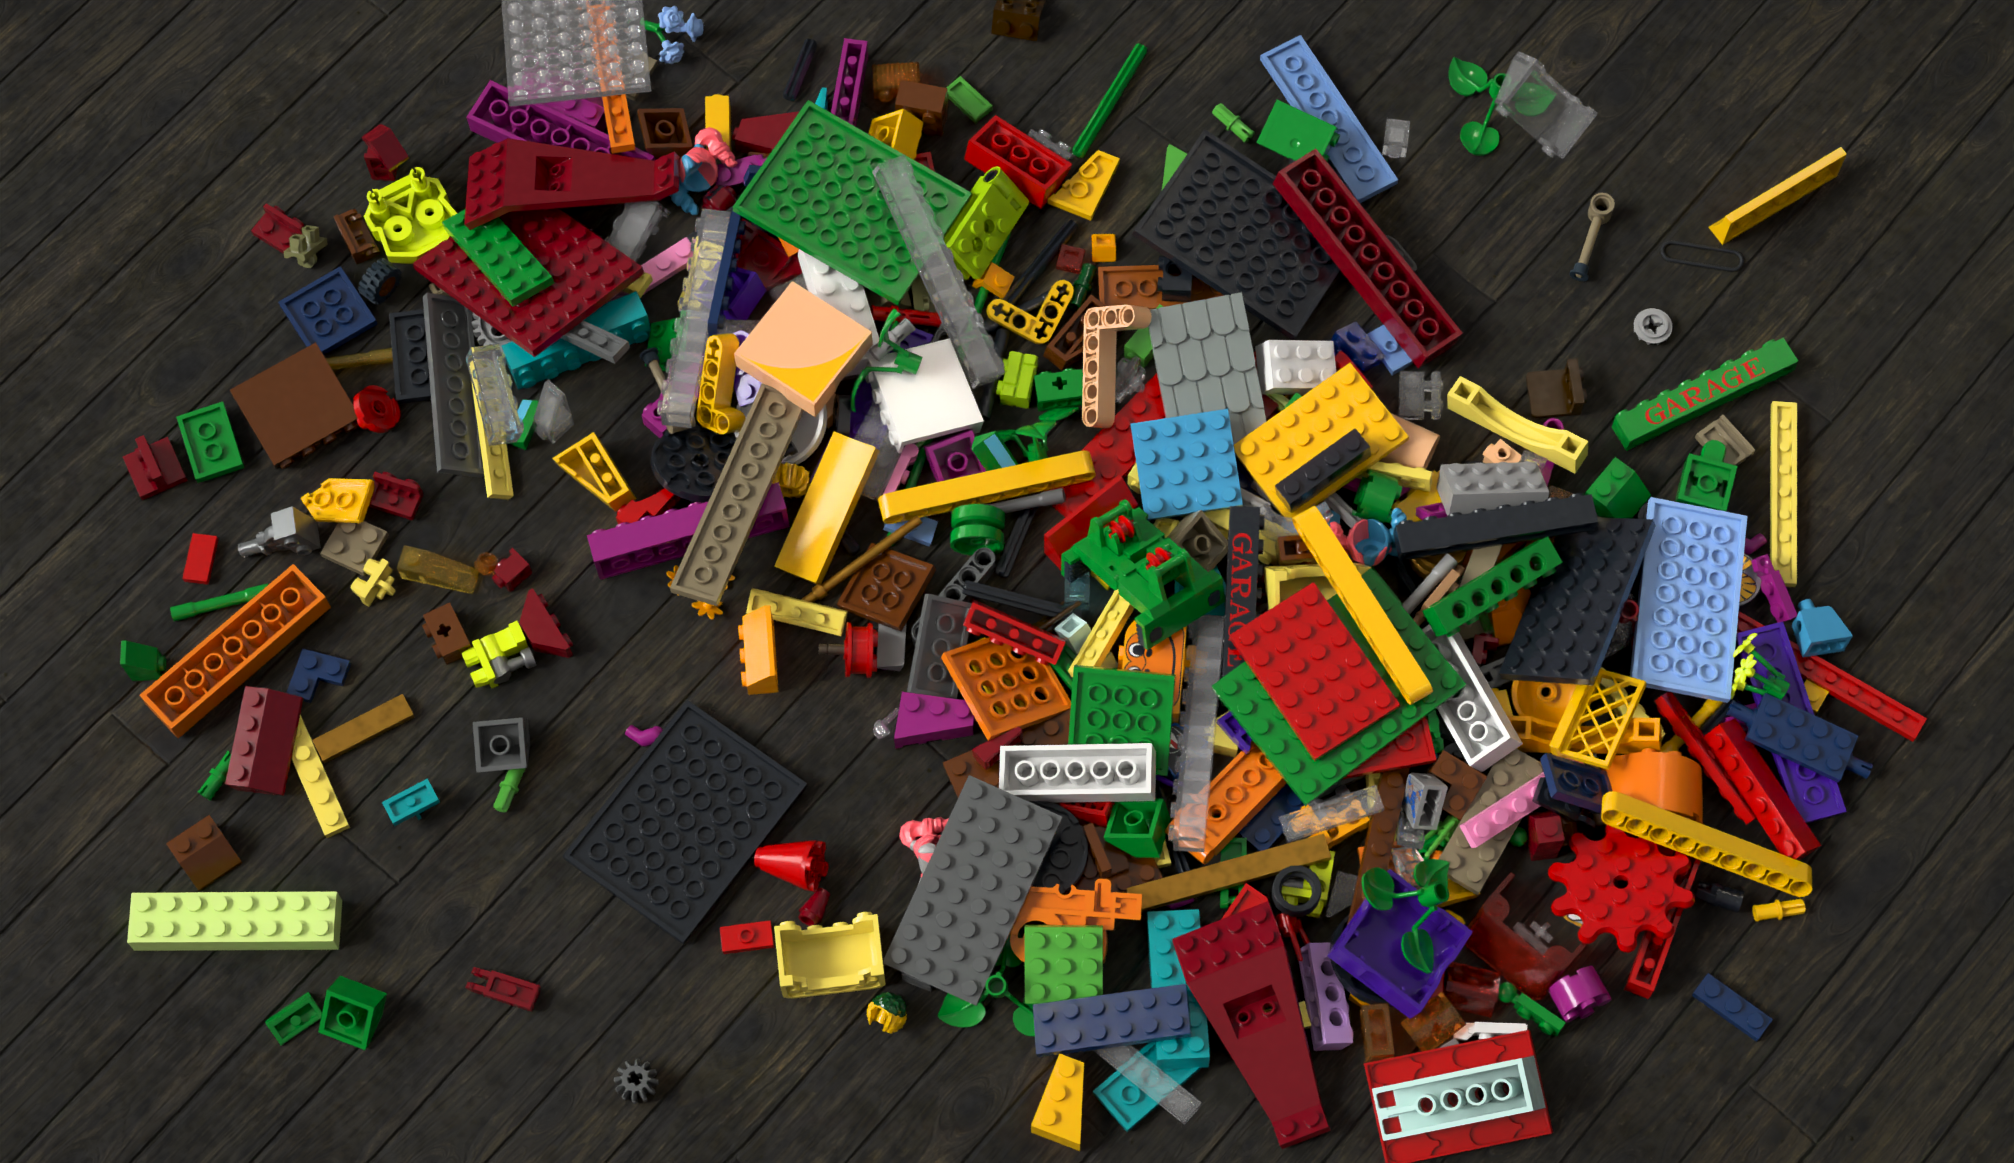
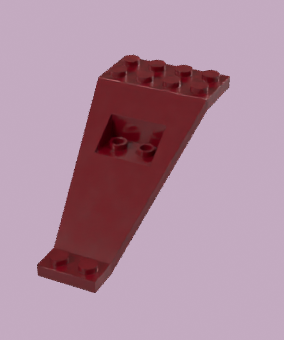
M507 138L469 157L464 225L469 230H472L501 215L514 211L540 209L546 211L553 208L661 200L679 191L680 157L675 152H672L654 161Z
M1268 901L1173 938L1172 942L1186 984L1271 1120L1280 1147L1284 1149L1331 1131L1321 1102L1286 947L1270 903ZM1273 1007L1270 1012H1265L1266 1008ZM1244 1016H1248L1245 1022H1241Z

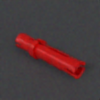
M895 305L891 307L870 306L873 320L886 321L890 312L895 308L901 314L895 319L899 323L904 318L914 325L939 328L942 323L941 312L900 309Z

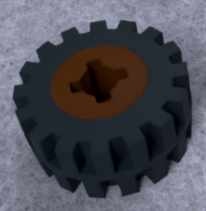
M384 258L382 260L379 259L377 263L374 262L372 267L366 270V274H363L358 290L374 304H381V302L386 301V298H390L391 293L395 292L396 286H399L402 272Z

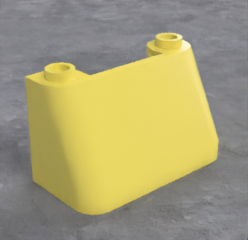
M1353 563L1360 575L1371 568V566ZM1318 564L1263 567L1268 610L1312 582L1315 583L1326 600L1337 594Z

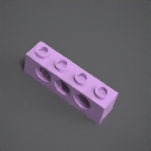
M1308 943L1300 948L1303 960L1299 961L1307 1013L1311 1022L1310 1031L1314 1051L1342 1050L1353 1043V1029L1350 1026L1349 1005L1346 1001L1344 987L1335 975L1330 958L1327 957L1330 952V943Z

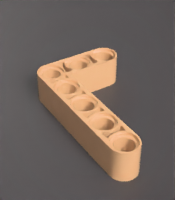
M1117 305L1095 307L1086 311L1084 316L1082 420L1087 427L1106 429L1113 425L1115 419L1116 332L1147 328L1152 318L1151 312L1147 307Z

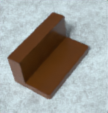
M1093 823L1083 826V833L1086 835L1088 848L1101 879L1128 870L1129 863L1124 851L1104 839L1107 827L1098 826L1095 828Z

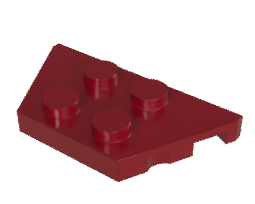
M746 221L745 235L740 236V240H742L741 253L736 254L739 268L756 272L766 292L803 275L798 254L788 257L780 242Z

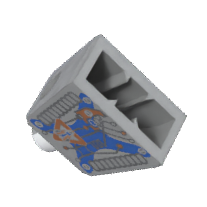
M1410 773L1407 777L1402 807L1413 829L1437 830L1448 787L1433 774Z

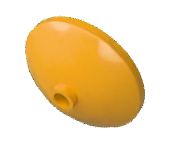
M1513 680L1511 699L1514 709L1519 716H1532L1559 724L1577 684ZM1544 687L1549 689L1547 696H1543L1541 693Z

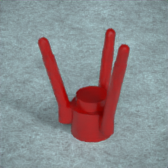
M1281 913L1276 916L1280 933L1283 934V937H1291L1298 961H1302L1303 957L1296 934L1299 932L1305 945L1310 943L1302 927L1301 920H1297V917Z

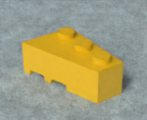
M1059 1054L1031 1124V1133L1080 1151L1083 1062Z

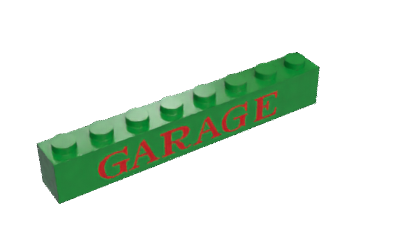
M1784 337L1777 341L1772 339L1766 342L1762 348L1756 351L1751 349L1735 361L1730 359L1714 371L1712 369L1706 370L1699 378L1693 381L1691 379L1685 380L1678 388L1672 391L1670 389L1664 390L1657 398L1651 401L1649 399L1643 400L1636 408L1630 411L1628 409L1620 411L1615 416L1612 429L1625 450L1628 451L1793 372L1798 359Z

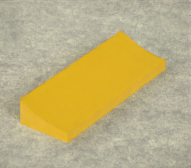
M1842 147L1838 148L1729 213L1721 220L1709 226V229L1722 245L1837 177L1847 153Z
M833 432L775 563L776 568L816 585L822 584L880 451L876 447Z

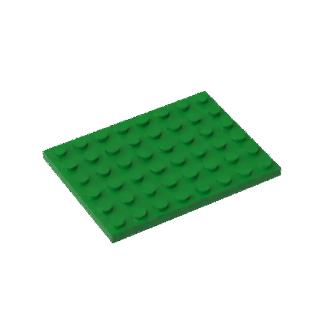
M808 100L733 206V212L892 303L899 305L972 193Z
M1371 568L1361 576L1429 680L1433 693L1412 705L1407 703L1338 594L1332 596L1327 602L1399 702L1400 707L1314 761L1245 661L1211 686L1214 693L1305 806L1309 805L1466 687L1463 679Z

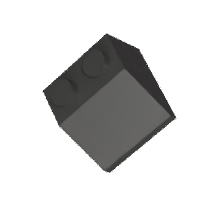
M528 718L473 722L477 773L528 767L530 749Z

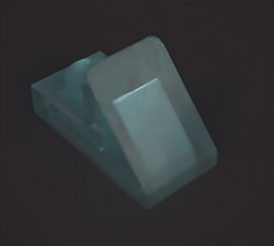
M1090 572L1072 583L1065 578L1064 606L1069 607L1077 601H1081V605L1076 609L1089 610Z

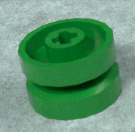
M968 504L956 507L952 511L951 527L954 530L951 531L950 547L954 551L972 556L980 548H989L994 554L1000 553L1004 549V533L1002 530L1005 528V513L1001 509L985 504Z

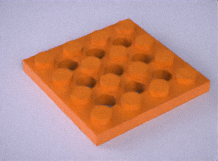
M989 637L944 652L941 656L988 741L1018 726L1024 729L1049 720L1071 708V701L1050 664L1049 666L1041 664L1035 660V656L1028 653L1026 656L1021 655L1022 658L1020 659L1015 658L1011 654L1013 647L1005 643L1003 646L997 645L989 641ZM990 658L998 659L1001 662V665L997 666L993 664ZM969 665L978 666L981 672L976 673L972 671ZM1023 671L1031 673L1034 679L1026 678L1023 675ZM1002 678L1011 680L1013 686L1005 685ZM985 685L987 687H990L992 693L989 694L984 692L981 686ZM1035 692L1042 693L1046 700L1038 699ZM1014 699L1023 701L1025 707L1017 706ZM993 706L1002 708L1004 714L996 713Z

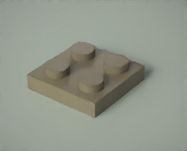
M365 521L361 523L338 522L320 554L325 559L365 576L364 565L369 558L375 560L389 535L387 531Z

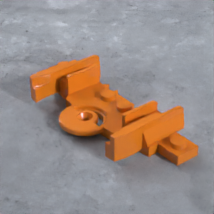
M1097 879L1095 881V891L1077 890L1074 885H1071V892L1068 895H1062L1059 892V884H1056L1053 888L1031 887L1010 933L1011 948L1014 954L1023 962H1025V933L1023 938H1018V934L1021 928L1031 921H1040L1047 925H1103V964L1108 948L1107 931L1114 930L1115 919L1141 921L1143 895L1111 892V881L1108 879Z

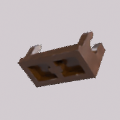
M356 209L333 216L356 264H360L380 254L361 214H358Z

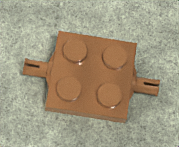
M1458 564L1455 569H1452L1424 602L1420 611L1416 612L1413 620L1422 629L1428 623L1422 610L1459 588L1460 585L1457 584L1458 579L1465 573L1463 566Z

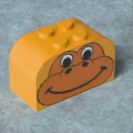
M1134 621L1126 631L1124 646L1119 645L1118 669L1176 674L1172 724L1174 722L1178 723L1187 626L1147 650L1138 643L1137 623Z

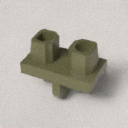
M306 225L302 228V234H294L289 237L290 247L284 251V258L297 257L299 265L311 268L317 262L316 253L328 245L327 238L319 236V227Z

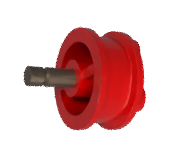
M847 622L844 645L819 644V654L843 655L845 660V677H850L851 674H866L867 678H871L872 672H877L876 654H873V647H878V632L876 629H873L872 623H868L867 627L852 626L851 622Z

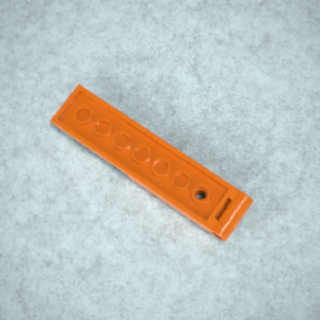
M1252 740L1250 752L1246 755L1241 751L1169 823L1165 833L1201 863L1207 864L1286 784V781Z

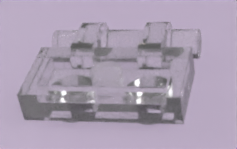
M1400 371L1399 417L1406 420H1423L1424 411H1430L1432 419L1437 420L1441 418V411L1443 410V401L1441 400L1443 381L1441 380L1440 372H1432L1431 380L1424 381V372ZM1424 391L1431 392L1430 401H1424Z

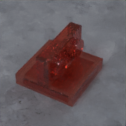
M1451 962L1448 966L1441 1006L1491 1018L1499 995L1500 973Z

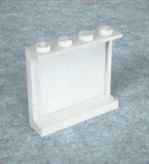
M950 338L905 349L923 357L916 375L904 370L902 374L897 372L871 371L865 377L866 382L870 383L873 389V400L876 404H879L881 409V420L884 425L887 424L889 429V440L893 446L895 445L898 453H902L904 445L966 429L973 430L974 434L979 433L984 420ZM898 353L886 354L880 361L874 357L869 358L866 367L897 368L898 365L894 364Z

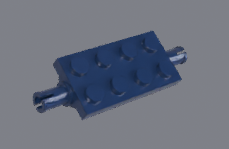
M1765 693L1757 709L1754 708L1753 710L1732 700L1728 707L1729 710H1727L1726 715L1746 723L1748 727L1744 740L1835 782L1841 780L1846 769L1865 779L1868 778L1871 772L1869 769H1872L1873 764L1853 756L1852 751L1858 735Z

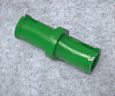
M229 751L226 752L216 768L210 770L209 773L211 775L200 790L197 791L209 801L212 800L220 786L226 782L231 752Z

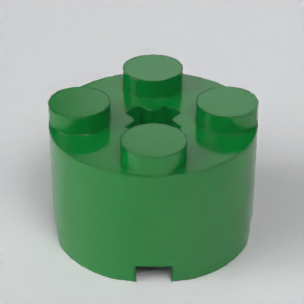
M1367 469L1366 473L1369 476L1368 478L1362 477L1353 502L1358 504L1357 511L1352 509V515L1366 520L1375 519L1381 523H1390L1392 519L1391 514L1394 510L1392 505L1394 499H1399L1402 486L1398 485V479Z

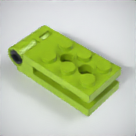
M999 166L991 168L984 176H980L970 191L972 193L971 197L935 250L962 280L969 279L970 276L973 279L981 278L1029 204V199Z

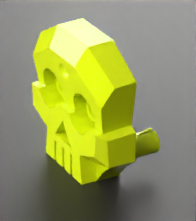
M415 167L416 173L412 169L409 175L380 190L372 189L373 193L371 191L367 193L369 206L364 219L375 240L382 242L387 258L391 263L413 264L439 243L447 240L450 235L444 229L442 222L457 214L450 206L447 193L440 181L436 178L425 177V172L420 167ZM434 212L432 216H427V213ZM398 228L402 229L400 232H395Z

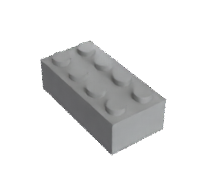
M1537 462L1442 464L1440 467L1437 491L1447 516L1455 512L1469 514L1480 508H1485L1487 511L1494 510L1498 506L1506 504L1511 505V507L1519 506L1526 501H1535V503L1545 502L1549 496V490Z

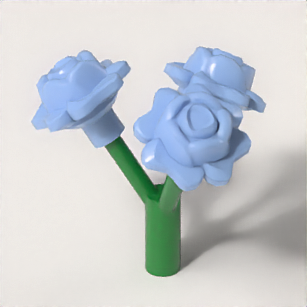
M676 6L671 8L663 7L662 12L658 14L660 23L657 24L643 20L640 26L644 30L655 32L661 40L663 50L659 53L661 56L660 62H665L666 64L678 63L684 53V44L677 41L671 44L669 40L665 39L662 31L665 30L666 33L687 32L692 42H695L697 37L703 34L702 19L696 18L695 13H692L690 19L685 23L683 21V12L678 11Z

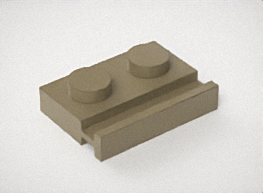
M1724 415L1713 421L1695 436V439L1702 446L1711 440L1722 442L1726 447L1724 463L1738 466L1755 452L1752 445Z

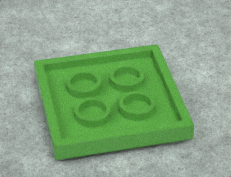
M1025 925V1003L1040 1004L1103 995V925Z

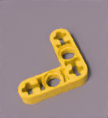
M1059 280L1054 283L1036 317L1002 299H995L987 306V315L992 321L1038 345L1044 344L1049 341L1073 296L1074 289L1072 284L1066 280ZM1064 285L1068 295H1063L1060 298L1059 302L1063 303V306H1061L1058 302L1051 301L1050 298L1052 297L1055 300L1059 294L1056 288ZM1000 304L1002 306L1001 310L1007 314L1012 310L1013 313L1009 316L1008 322L1004 321L1007 316L1003 314L995 316V310L992 307H997ZM1047 306H1054L1057 309L1058 314L1056 318L1050 319L1045 315V308ZM1016 315L1024 317L1026 324L1023 328L1019 329L1014 326L1013 318ZM1044 322L1052 324V327L1047 325L1043 331L1046 337L1036 338L1037 333L1034 332L1035 329L1039 330Z

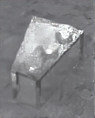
M656 201L625 203L622 215L618 216L614 221V229L610 237L605 239L606 242L636 263L646 250L647 245L645 243L651 233L656 235L659 231V228L656 226L663 216L668 218L671 213Z

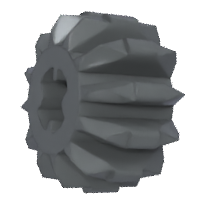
M640 1059L635 1060L634 1066L631 1065L630 1061H626V1070L621 1067L617 1069L621 1076L614 1077V1082L620 1084L615 1090L617 1093H623L622 1099L624 1101L631 1097L632 1103L637 1104L638 1097H641L646 1102V1093L650 1095L656 1093L651 1086L659 1085L658 1079L654 1078L657 1075L656 1069H650L651 1065L648 1061L642 1066ZM634 1077H637L640 1081V1084L637 1086L633 1083L632 1079Z

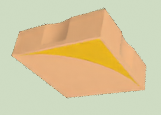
M792 281L734 353L735 362L738 368L761 383L775 388L789 401L816 417L836 392L841 380L855 368L873 345L872 331Z

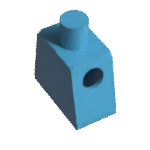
M1811 599L1801 601L1798 604L1800 611L1792 623V628L1802 657L1844 651L1853 636L1833 608L1830 606L1815 608Z

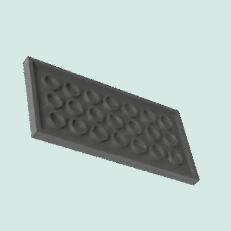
M969 775L886 953L883 964L977 1006L986 988V981L992 975L1063 817Z

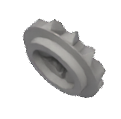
M1645 309L1634 320V332L1638 335V339L1645 341L1647 345L1651 343L1659 345L1661 342L1667 341L1670 336L1672 321L1665 312L1659 309ZM1649 321L1653 324V326H1658L1655 332L1656 334H1654V332L1651 329H1647L1649 326Z

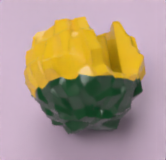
M891 992L882 993L869 1003L867 1009L869 1025L873 1021L884 1024L882 1031L892 1034V1032H897L906 1023L907 1011L902 996Z

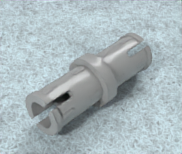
M904 318L899 325L888 331L889 339L900 346V342L916 329L908 319ZM883 341L881 348L878 347L877 343L869 349V352L876 360L880 361L894 348Z

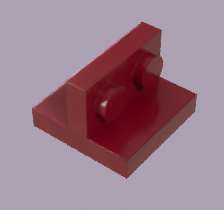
M140 436L135 439L138 448L134 449V452L123 456L142 501L188 481L168 437L149 445L145 436Z

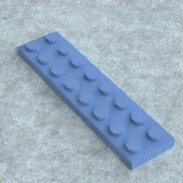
M1301 35L1260 55L1261 62L1292 107L1334 125L1339 129L1338 134H1340V138L1335 147L1331 146L1327 154L1330 156L1328 162L1359 203L1398 183V178Z

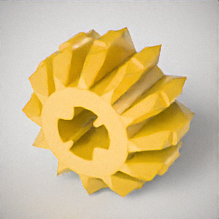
M781 463L772 483L779 482L783 497H789L790 499L792 497L800 498L808 490L809 472L803 466H797L796 463Z

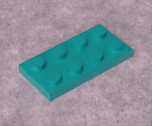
M1149 1042L1093 1091V1095L1128 1132L1201 1068L1157 1070L1155 1042Z

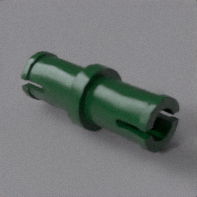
M1084 263L1078 280L1074 281L1073 296L1067 305L1073 311H1077L1083 305L1086 296L1092 290L1091 283L1097 271V268L1092 264Z

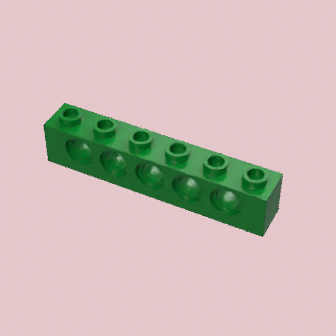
M1544 537L1422 610L1436 637L1444 634L1450 637L1461 631L1460 625L1464 623L1470 625L1479 620L1478 614L1483 611L1487 614L1497 609L1499 601L1504 599L1506 602L1519 595L1517 590L1523 587L1526 590L1537 584L1536 579L1541 575L1543 578H1546L1555 573V567L1561 564L1562 560L1549 537ZM1530 561L1534 564V570L1530 567ZM1511 572L1515 576V582L1511 578ZM1492 584L1496 588V594L1492 591ZM1472 596L1476 598L1477 605L1473 603ZM1453 607L1457 610V617L1453 614Z

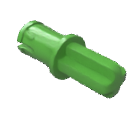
M1220 103L1213 109L1212 114L1227 126L1226 130H1231L1244 143H1247L1249 141L1248 138L1251 139L1255 134L1253 130L1240 120L1241 117L1239 115L1235 116L1223 104Z
M525 768L508 770L504 781L500 782L499 786L501 788L493 805L497 811H508L514 794L519 791L518 785L525 772Z

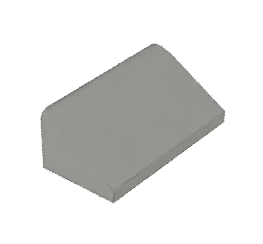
M878 623V647L876 651L878 669L900 671L903 668L906 625L902 632Z

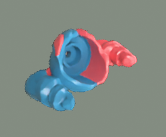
M708 127L700 130L695 137L694 148L680 158L679 191L669 196H671V200L677 206L682 207L685 213L691 212L692 215H698L699 208L688 194V191H705L716 183L718 177L717 159L722 164L725 163L727 167H735L738 164L735 161L734 154L730 151L727 143L723 142L722 135L717 129Z
M1395 508L1391 514L1392 528L1390 529L1375 519H1362L1356 522L1349 530L1348 536L1343 534L1341 525L1335 521L1330 523V528L1352 562L1355 560L1367 566H1375L1384 560L1388 554L1398 556L1393 532L1395 526L1407 520L1400 508Z

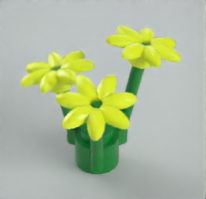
M1752 633L1743 641V645L1738 646L1733 653V657H1736L1744 650L1747 654L1751 653V655L1747 659L1743 658L1740 663L1741 667L1735 670L1736 674L1732 683L1731 699H1733L1736 689L1741 691L1745 689L1761 695L1767 693L1781 700L1788 691L1790 683L1784 680L1785 675L1778 672L1754 649L1755 646L1750 642L1757 636V633ZM1753 657L1766 667L1774 677L1770 675L1768 678H1765L1756 673L1752 667L1757 661L1753 660ZM1746 677H1753L1764 683L1763 688L1766 690L1746 684Z

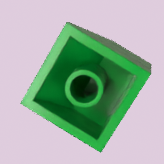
M1616 457L1585 493V495L1592 494L1596 514L1604 518L1633 519L1651 497V494L1637 473Z
M1164 799L1115 802L1105 831V841L1134 857L1160 858L1166 838L1165 830L1171 820Z
M339 976L326 991L318 1032L366 1050L383 1015L387 993Z

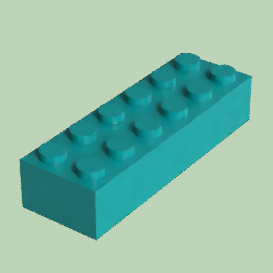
M637 291L604 304L584 320L627 340L629 345L635 342L641 343L646 341L651 331L648 315ZM561 338L536 357H533L513 341L501 346L518 390L531 388L539 381L553 379L559 373L566 370H575L581 364L601 359V357Z
M1199 909L1147 912L1151 988L1186 984L1172 939L1200 928ZM1189 987L1188 997L1192 1037L1155 1042L1157 1070L1209 1067L1210 1054L1207 1016Z

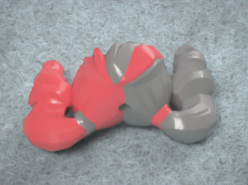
M937 817L935 819L924 818L922 822L912 820L906 822L901 827L899 837L903 845L914 851L918 858L922 872L921 878L941 835L936 833L943 832L948 819Z

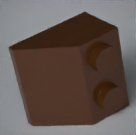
M684 108L637 110L645 149L656 159L675 152L681 158L692 149Z
M210 815L166 843L199 892L242 863Z

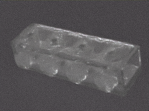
M499 344L471 347L465 358L488 444L492 446L517 442L524 432V424L517 413V398L513 396L511 391V376L507 374L505 369V354L501 352Z

